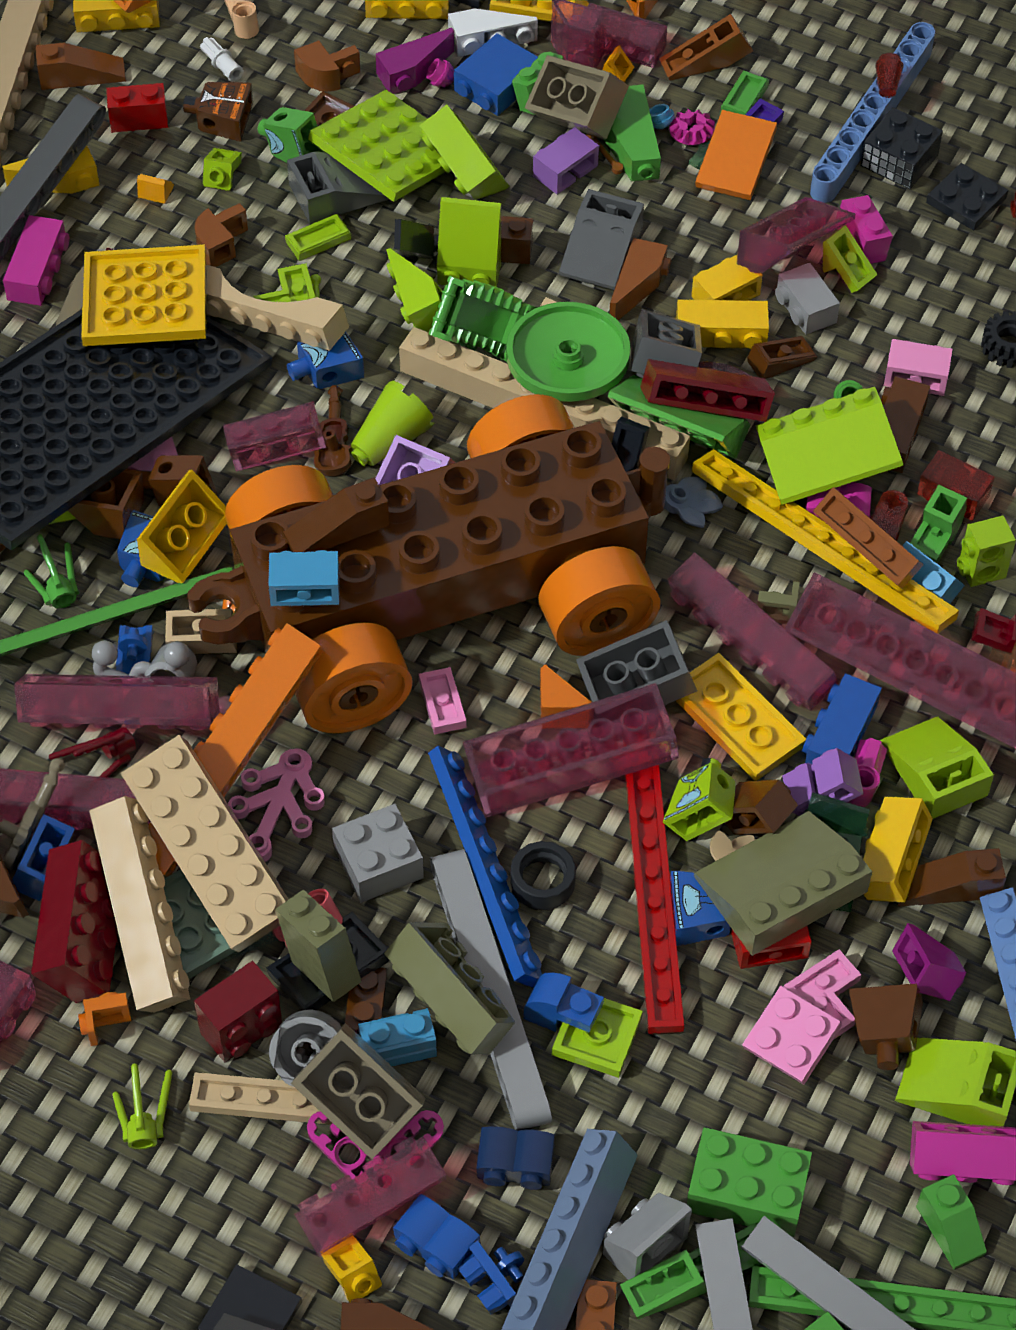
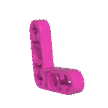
M429 1110L421 1111L371 1159L347 1136L340 1139L333 1150L330 1151L327 1146L332 1144V1140L325 1134H321L319 1137L315 1135L317 1131L315 1123L319 1120L322 1123H326L329 1120L321 1111L313 1114L307 1124L308 1136L311 1141L363 1194L371 1198H379L387 1194L440 1140L444 1129L443 1120L437 1113ZM421 1120L426 1123L433 1120L436 1123L433 1129L436 1134L434 1136L428 1133L419 1140V1144L424 1146L419 1151L414 1141L405 1135L410 1132L414 1138L421 1130L419 1124ZM333 1123L331 1124L330 1131L338 1138L342 1131ZM348 1144L356 1146L360 1151L358 1161L350 1165L343 1163L339 1158L340 1149ZM404 1144L411 1149L412 1158L406 1164H397L392 1160L391 1150L396 1145ZM366 1158L372 1161V1163L367 1165V1169L372 1174L377 1175L381 1172L384 1175L382 1178L384 1186L381 1189L377 1186L371 1189L368 1188L366 1185L369 1179L363 1171L360 1172L358 1177L352 1173L362 1167Z

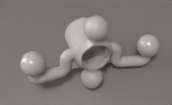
M103 640L97 642L92 648L93 671L97 677L128 688L140 685L149 689L153 694L147 696L142 702V712L148 719L158 720L164 717L168 708L166 700H174L183 705L187 715L210 728L215 717L220 712L225 714L232 704L229 702L230 696L228 695L218 698L214 703L215 715L196 705L199 698V689L196 684L191 682V679L197 669V660L192 650L183 642L175 641L164 645L151 663L140 661L134 664L129 674L107 667L117 659L118 650L115 644ZM165 670L171 671V672L174 673L176 676L170 675V674H169L168 672H166Z

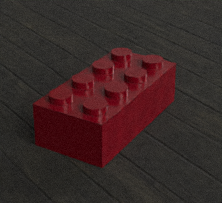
M83 840L49 849L31 970L33 976L73 1002L78 1003L84 999L96 998L110 992L118 931L100 853Z

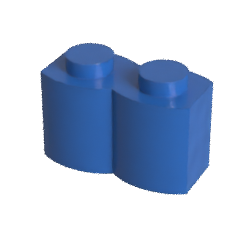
M423 1194L417 1197L393 1227L394 1236L397 1239L395 1241L397 1247L409 1256L416 1254L426 1260L425 1266L438 1277L446 1275L454 1279L460 1272L457 1267L472 1254L469 1246L477 1240L481 1244L480 1235L462 1220L449 1214L439 1204Z

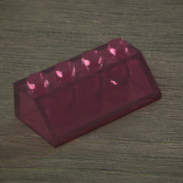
M804 197L740 230L737 264L748 268L750 272L763 273L829 237L841 227L853 221L856 214Z

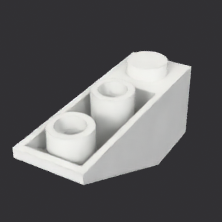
M476 8L448 14V28L452 27L454 30V50L457 57L473 54L496 33L517 45L537 41V17Z

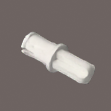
M204 38L200 48L212 60L213 67L220 69L229 81H238L242 77L244 70L234 61L230 51L223 49L214 38Z

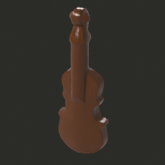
M332 385L328 390L330 395L328 403L329 418L319 424L318 430L320 434L318 439L321 445L313 450L315 454L314 466L316 470L325 476H338L346 472L352 464L350 456L352 448L349 445H345L348 440L349 428L347 422L341 419L340 395L343 390L337 385Z

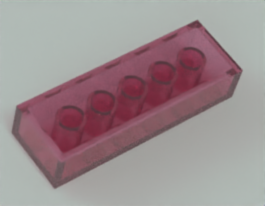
M656 683L463 742L485 817L679 758L676 736Z

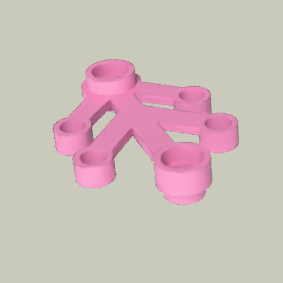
M295 748L285 751L280 756L278 764L261 771L254 768L244 770L241 774L242 787L249 792L258 790L261 784L280 777L281 779L276 787L249 798L234 796L228 802L237 819L245 818L249 812L268 805L257 832L249 836L253 844H263L256 849L264 862L268 861L272 855V845L269 838L283 808L291 821L292 832L296 837L306 838L312 833L311 819L303 815L291 792L295 781H297L304 793V803L309 810L316 811L324 806V793L320 788L315 787L308 774L312 769V759L302 749ZM294 761H299V762H300V763L297 764V765H292V764H290L291 762H294ZM251 777L257 779L255 782L252 783L246 781L248 778ZM312 796H317L320 798L318 801L315 802L309 800V798ZM236 805L244 806L241 810L233 809ZM299 824L307 825L305 829L297 828Z

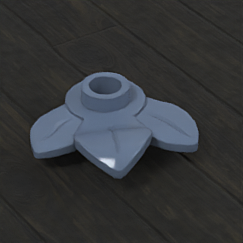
M685 477L678 484H670L666 487L664 508L670 513L679 514L682 521L695 527L703 528L705 525L704 514L721 510L723 504L714 492L706 490L707 482L699 477Z

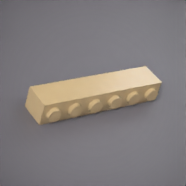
M127 796L89 810L136 1010L155 1013L190 1000L188 991L189 978L183 970L180 958L181 945L174 933L172 925L173 912L166 900L164 892L165 879L158 867L156 859L157 846L150 834L148 816L137 799Z

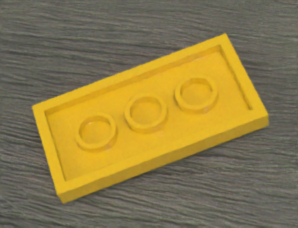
M717 653L690 672L697 692L678 699L676 702L754 781L759 780L803 748L806 738L720 653Z

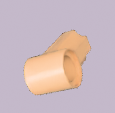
M224 0L233 21L236 36L243 39L255 37L259 32L255 4L251 0Z

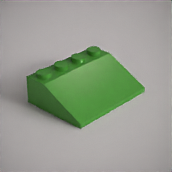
M632 375L609 391L607 397L617 407L690 435V441L735 459L751 426L745 418L648 403L640 388L643 378Z

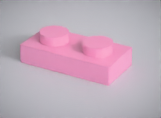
M451 667L420 673L419 684L434 735L467 728L466 717Z

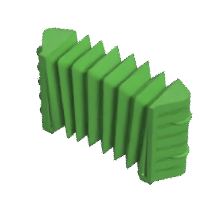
M449 276L447 279L448 285H445L444 290H442V302H439V310L432 317L433 322L431 326L433 327L432 329L430 328L428 334L448 342L450 340L456 343L461 341L472 346H478L507 362L506 346L512 327L522 316L538 307L522 302V299L514 297L513 294L505 292L501 288L476 280L472 282L467 279L460 280Z

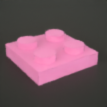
M780 986L742 1046L747 1051L804 1085L842 1027V1023Z

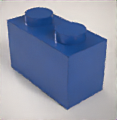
M43 814L12 879L18 892L41 901L49 849L68 844L75 828Z

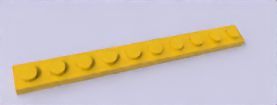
M711 450L693 462L692 472L936 635L957 620L958 609L912 579L901 589L828 524L795 502L781 505L777 490L716 450Z

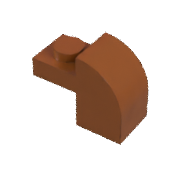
M316 41L294 50L295 70L303 82L312 89L326 92L341 89L340 80L361 73L360 52L355 45L329 54L321 42Z
M240 203L223 210L217 215H214L208 208L198 216L195 222L197 245L205 244L206 265L218 267L236 257L234 237L248 231L246 209Z

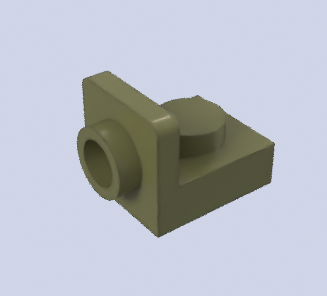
M793 581L791 595L781 594L776 591H759L755 620L794 625L795 613H802L805 595L798 593L800 582Z

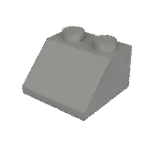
M657 1193L651 1200L647 1198L641 1200L633 1208L632 1216L623 1224L620 1222L615 1223L605 1233L603 1255L628 1280L659 1264L688 1238L692 1209L686 1203L661 1193Z

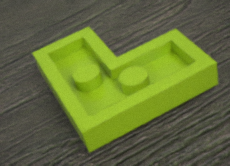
M307 263L277 269L282 290L253 296L255 299L270 302H293L315 298Z

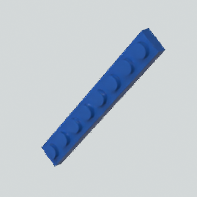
M437 746L428 754L514 981L534 988L539 977L542 975L540 970L541 961L530 944L529 930L520 918L517 910L519 908L518 901L510 892L506 881L508 879L507 873L502 865H500L496 855V844L487 832L485 826L486 818L478 808L474 798L475 789L467 780L464 772V761L457 752Z

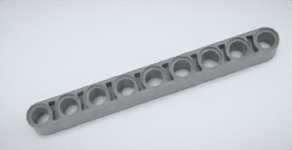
M464 849L430 857L432 874L448 924L453 930L452 937L454 943L459 942L468 952L464 957L465 961L479 968L484 976L481 982L483 987L494 990L516 1022L490 1053L514 1129L520 1131L551 1123L552 1116L549 1103Z

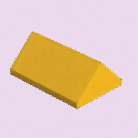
M188 470L137 538L141 566L177 583H184L227 524L225 519L226 505L193 470Z

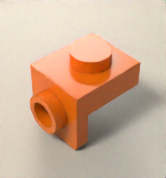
M107 992L96 998L84 999L85 1013L78 1014L81 1035L88 1034L91 1046L98 1045L96 1027L131 1021L126 992L119 994Z

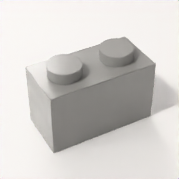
M811 263L779 274L777 288L775 289L776 298L781 305L784 304L790 313L793 323L799 325L805 335L837 323L840 303Z

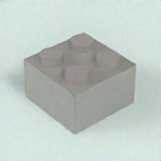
M396 804L332 828L334 850L360 903L424 878L423 857Z

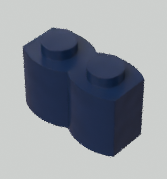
M482 1127L476 1168L477 1178L490 1186H503L507 1182L519 1183L521 1187L529 1190H538L542 1186H549L551 1184L555 1134L538 1130L517 1131L505 1127Z

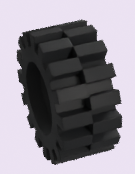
M1003 311L1002 316L996 313L993 318L990 317L987 320L981 348H983L982 352L984 355L989 354V361L992 362L994 359H997L996 365L1001 366L1004 362L1007 363L1006 368H1012L1013 363L1016 364V343L1006 342L1000 337L1013 336L1016 338V311L1013 312V315H1009V311Z

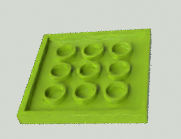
M388 90L380 92L310 130L308 140L393 202L446 172L437 160L441 157L437 149L431 151L421 138L425 133L419 125L425 122L427 118Z

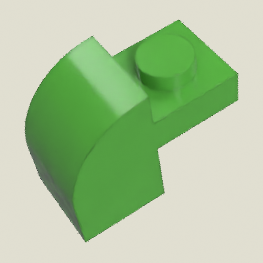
M938 485L924 508L923 522L910 544L935 563H938L948 544H952L961 526L967 508V497Z

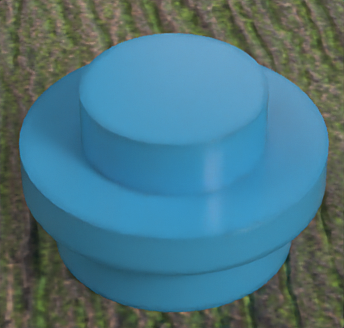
M658 104L649 109L653 127L656 129L668 127L675 118L674 111L667 104Z

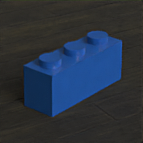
M846 673L839 685L834 683L827 702H830L828 709L822 708L816 719L815 727L818 729L815 735L809 733L802 749V752L807 754L805 763L813 764L812 760L822 756L824 752L835 748L854 757L857 745L862 740L878 707L882 687Z

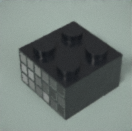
M893 107L864 141L860 166L911 189L939 155L943 130Z

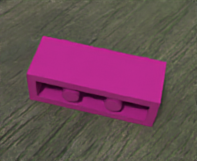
M29 215L3 279L8 301L42 306L46 294L49 295L51 292L54 272L58 273L60 269L62 252L66 251L69 246V234L65 233L63 220Z
M913 1121L910 1166L913 1174H918L919 1178L925 1180H939L941 1176H951L954 1174L960 1182L974 1183L977 1182L978 1178L992 1179V1182L1000 1185H1012L1016 1181V1127Z

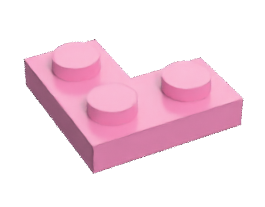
M840 949L784 985L785 989L841 1021L842 1027L835 1038L855 1026L854 1016L837 996L858 983L861 979V974Z

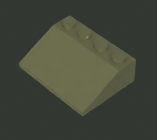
M808 811L780 826L774 833H767L694 873V877L748 952L753 956L867 893L872 870L849 842Z

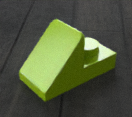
M845 225L823 242V272L825 273L836 268L851 293H853L878 274Z

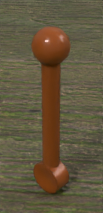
M586 134L587 137L599 145V151L612 165V172L614 174H621L623 172V164L613 159L597 139V136Z

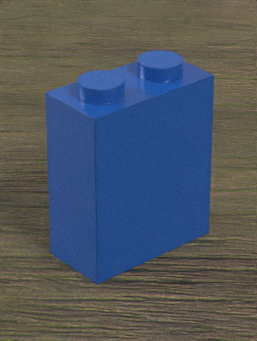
M496 33L454 69V91L498 116L517 100L512 80L521 69L531 67L538 56Z

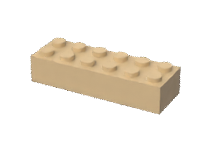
M177 735L121 772L122 777L232 950L241 952L280 926L275 909L289 899L186 739L181 735Z

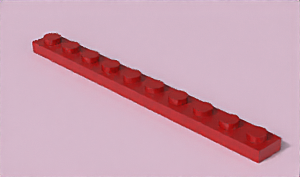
M655 725L622 726L621 735L648 1034L684 1032L665 824L663 823L664 811Z

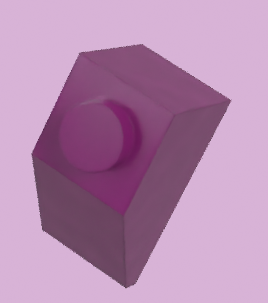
M907 923L892 950L909 983H917L920 993L950 1001L964 981L965 969L953 951L915 925Z

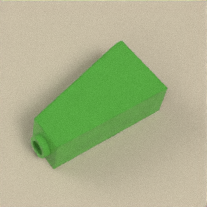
M643 84L628 87L607 139H604L617 161L623 164V170L630 181L660 179L661 156Z

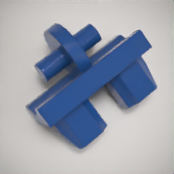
M120 625L116 670L129 674L134 664L140 661L151 663L152 625L139 628Z
M477 1240L469 1246L472 1254L457 1268L470 1287L486 1275L489 1276L493 1284L477 1296L491 1315L508 1304L510 1307L512 1306L516 1292L505 1277L510 1275L515 1283L520 1282L524 1278V1275L519 1270V1267L524 1262V1257L519 1251L508 1255L505 1249L500 1247L494 1252V1255L499 1260V1263L495 1265Z

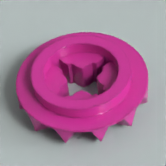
M687 109L685 113L677 112L676 117L670 124L669 131L676 141L686 145H697L708 141L712 137L715 130V121L710 118L709 113L702 114L700 109L696 112H691ZM692 123L697 124L690 128V130H688V126H690Z

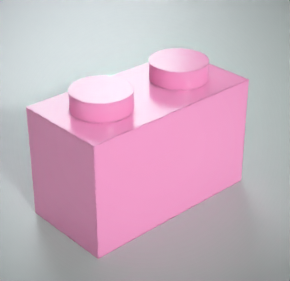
M892 339L884 386L891 387L894 377L897 376L930 385L929 394L944 396L953 349Z

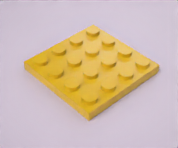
M205 244L85 252L81 333L83 346L206 339Z

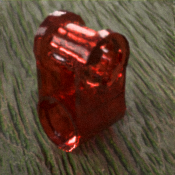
M897 490L886 491L880 497L876 509L870 517L896 541L904 523V515L908 507L907 497Z

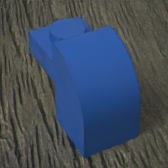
M544 973L539 977L524 1007V1019L554 1032L557 1031L560 1023L564 1022L590 1033L603 1006L604 997L571 984L570 976L560 973Z

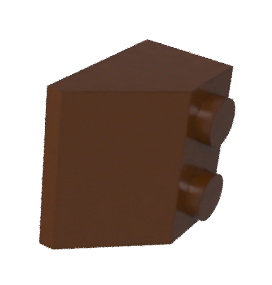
M125 469L70 508L68 512L94 535L121 539L132 510L139 512L145 501L142 471Z

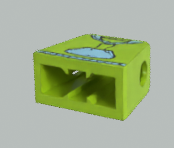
M714 758L703 759L699 769L685 775L677 783L663 823L686 841L732 819L736 783L731 776L721 769V763Z

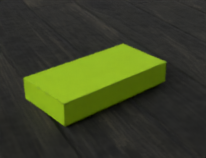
M334 214L285 235V240L297 259L301 261L351 240V232L338 214Z

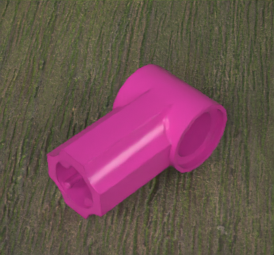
M873 738L860 740L857 745L854 758L857 759L863 795L847 802L853 807L862 808L869 805L880 783V773L887 748L879 740Z

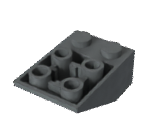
M311 152L287 160L289 186L309 224L334 214L340 215L389 199L327 153Z
M588 189L578 210L559 275L615 290L633 238L638 239L642 231L644 203Z

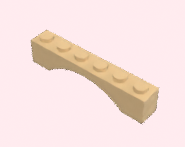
M206 265V314L328 351L332 349L349 328L343 304L319 297L293 302H270L255 299L232 287L224 278L220 268Z

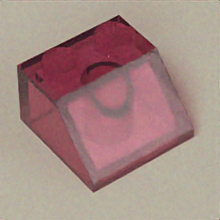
M552 0L551 43L558 55L564 56V60L597 68L605 54L606 12L566 0Z

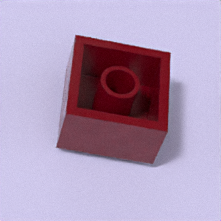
M253 960L194 1000L200 1033L224 1063L233 1057L238 1058L244 1055L254 1042L262 1037L271 1036L277 1031L280 1024L283 1023L278 990Z

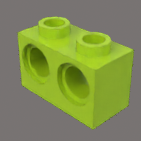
M1004 515L967 525L965 537L962 539L961 554L957 559V566L960 574L966 577L970 587L1007 577L1016 539Z

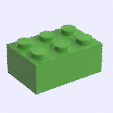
M703 1127L688 1192L687 1205L692 1209L691 1213L719 1220L733 1218V1223L750 1226L754 1223L757 1226L763 1216H765L790 1236L794 1237L812 1152Z

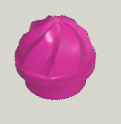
M437 58L430 64L426 78L431 80L430 82L433 86L447 87L454 81V68L449 61H442Z

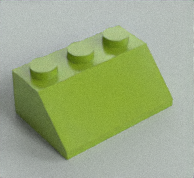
M448 104L419 125L425 133L421 138L431 151L437 149L441 155L437 159L447 173L452 171L457 179L454 181V184L463 195L469 193L477 200L504 191L510 187L467 126Z

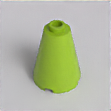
M390 381L384 387L351 443V448L353 449L351 455L362 466L366 464L374 466L385 459L396 435L412 441L431 429L435 422H431L434 417L427 406L414 393L410 396L403 393L401 390L405 386L401 383Z

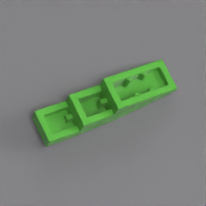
M755 1223L735 1233L743 1275L750 1272L752 1266L760 1267L763 1265L741 1248L755 1229ZM699 1248L690 1253L684 1250L620 1284L637 1319L671 1308L707 1292Z

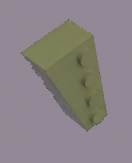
M408 922L384 953L393 963V970L411 984L414 988L415 996L429 1005L435 1012L436 1020L453 1033L457 1038L458 1046L463 1051L471 1055L490 1054L516 1022L494 990L483 987L481 982L484 976L479 968L465 961L464 957L468 952L461 943L456 942L454 944L449 936L453 930L448 923Z

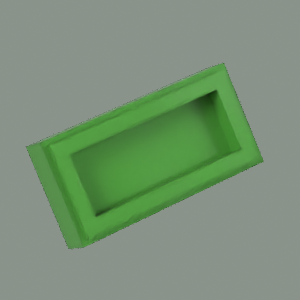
M743 70L723 102L721 111L726 110L745 115L762 98L769 86V79Z

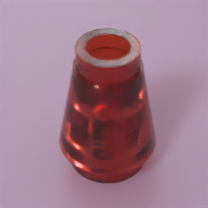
M882 54L875 63L879 94L885 98H891L896 95L904 64L897 54Z

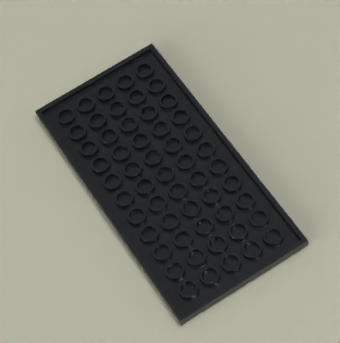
M81 309L0 362V543L10 550L16 548L272 365V356L207 315L206 339L83 346L81 338Z

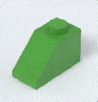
M953 1174L923 1188L916 1207L952 1268L955 1270L986 1255L987 1250L973 1204L955 1175Z

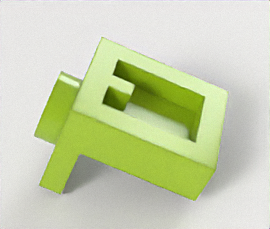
M213 148L204 158L203 185L210 188L230 190L232 188L233 172L241 164L242 152Z

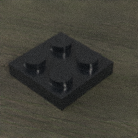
M960 163L927 195L926 203L974 231L1007 198L1009 190Z

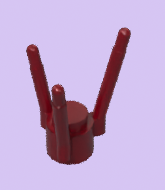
M121 727L102 737L49 754V759L53 760L71 754L78 757L102 748L109 759L116 758V761L89 786V789L94 791L119 767L131 761L129 753L136 750V743L130 731L126 727Z

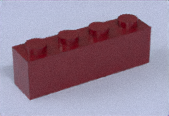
M652 359L647 361L640 386L648 403L764 422L767 421L775 395L765 378Z

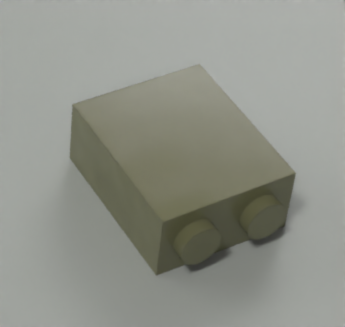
M304 889L275 909L292 963L333 1002L362 982L346 928Z

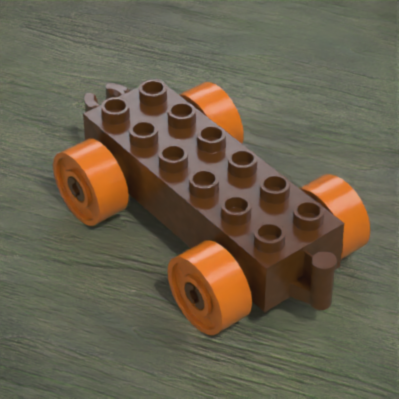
M526 395L506 401L486 413L473 427L467 440V451L470 459L379 485L388 500L389 526L325 550L338 551L339 605L271 606L269 595V553L292 551L284 537L283 531L334 496L326 477L312 467L287 465L273 468L246 481L229 499L225 509V519L230 530L234 570L221 572L198 581L187 593L189 609L194 613L202 612L210 602L218 599L229 600L236 607L234 613L224 620L205 617L199 621L201 640L207 643L220 645L245 642L247 640L262 641L267 653L270 648L267 643L271 635L277 628L283 629L286 623H288L321 645L324 650L295 693L305 720L312 728L326 733H345L373 725L392 714L410 694L413 682L396 640L539 597L540 608L558 646L564 652L571 655L585 656L647 629L656 618L660 609V597L643 565L646 559L648 521L650 516L658 515L664 510L670 456L666 450L660 447H647L643 449L640 455L639 468L626 472L600 420L574 427L564 405L558 399L548 395Z

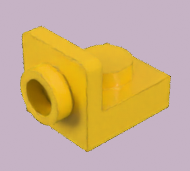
M354 1235L321 1254L325 1265L342 1286L346 1299L349 1302L356 1298H363L382 1286L372 1258Z

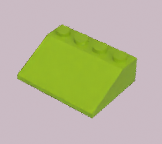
M876 387L859 389L853 394L838 399H829L823 404L811 408H802L792 414L780 418H771L762 424L756 425L781 505L903 466L900 452Z

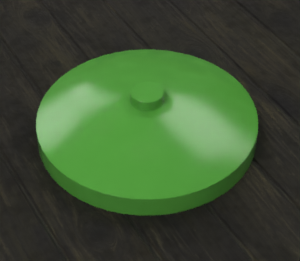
M578 302L551 303L531 310L514 324L507 339V363L514 378L530 392L548 395L559 401H583L608 392L621 381L626 374L630 362V341L621 323L611 314L598 307Z

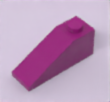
M451 27L376 53V74L389 92L397 94L419 85L426 78L427 70L435 59L446 60L454 52L453 28Z

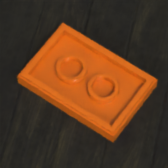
M722 110L697 175L696 187L751 200L776 133L777 122Z

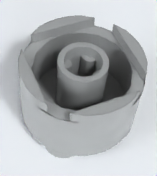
M317 1010L299 1011L283 1021L272 1037L269 1057L273 1068L286 1084L294 1087L291 1084L293 1079L341 1028L340 1023L328 1014ZM305 1042L311 1043V1048L316 1049L311 1056L305 1055V1049L300 1048Z

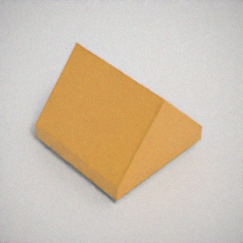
M617 46L605 62L603 71L610 72L625 82L635 67L622 48Z
M143 174L138 175V198L163 204L166 203L174 187L173 182Z

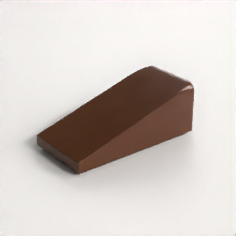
M798 336L753 344L747 357V362L759 378L766 379L814 361L817 355L804 337Z

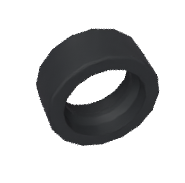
M538 841L526 845L517 852L512 860L510 884L514 895L522 904L532 909L549 910L561 906L572 895L575 887L576 866L573 857L564 847L554 842ZM550 862L558 866L563 871L564 876L562 883L555 888L542 890L527 885L523 879V871L533 863Z

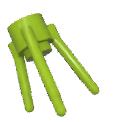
M134 1063L131 1065L135 1114L130 1116V1121H128L120 1094L115 1091L112 1096L123 1131V1142H128V1146L132 1149H148L157 1145V1138L164 1137L163 1121L171 1086L172 1071L167 1070L165 1072L156 1120H153L150 1113L143 1112L138 1065Z

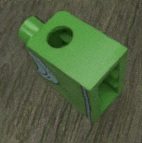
M282 107L275 111L268 119L263 118L258 124V133L267 137L272 155L286 163L288 159L311 152H324L308 140L310 130L317 127L316 119L312 112Z

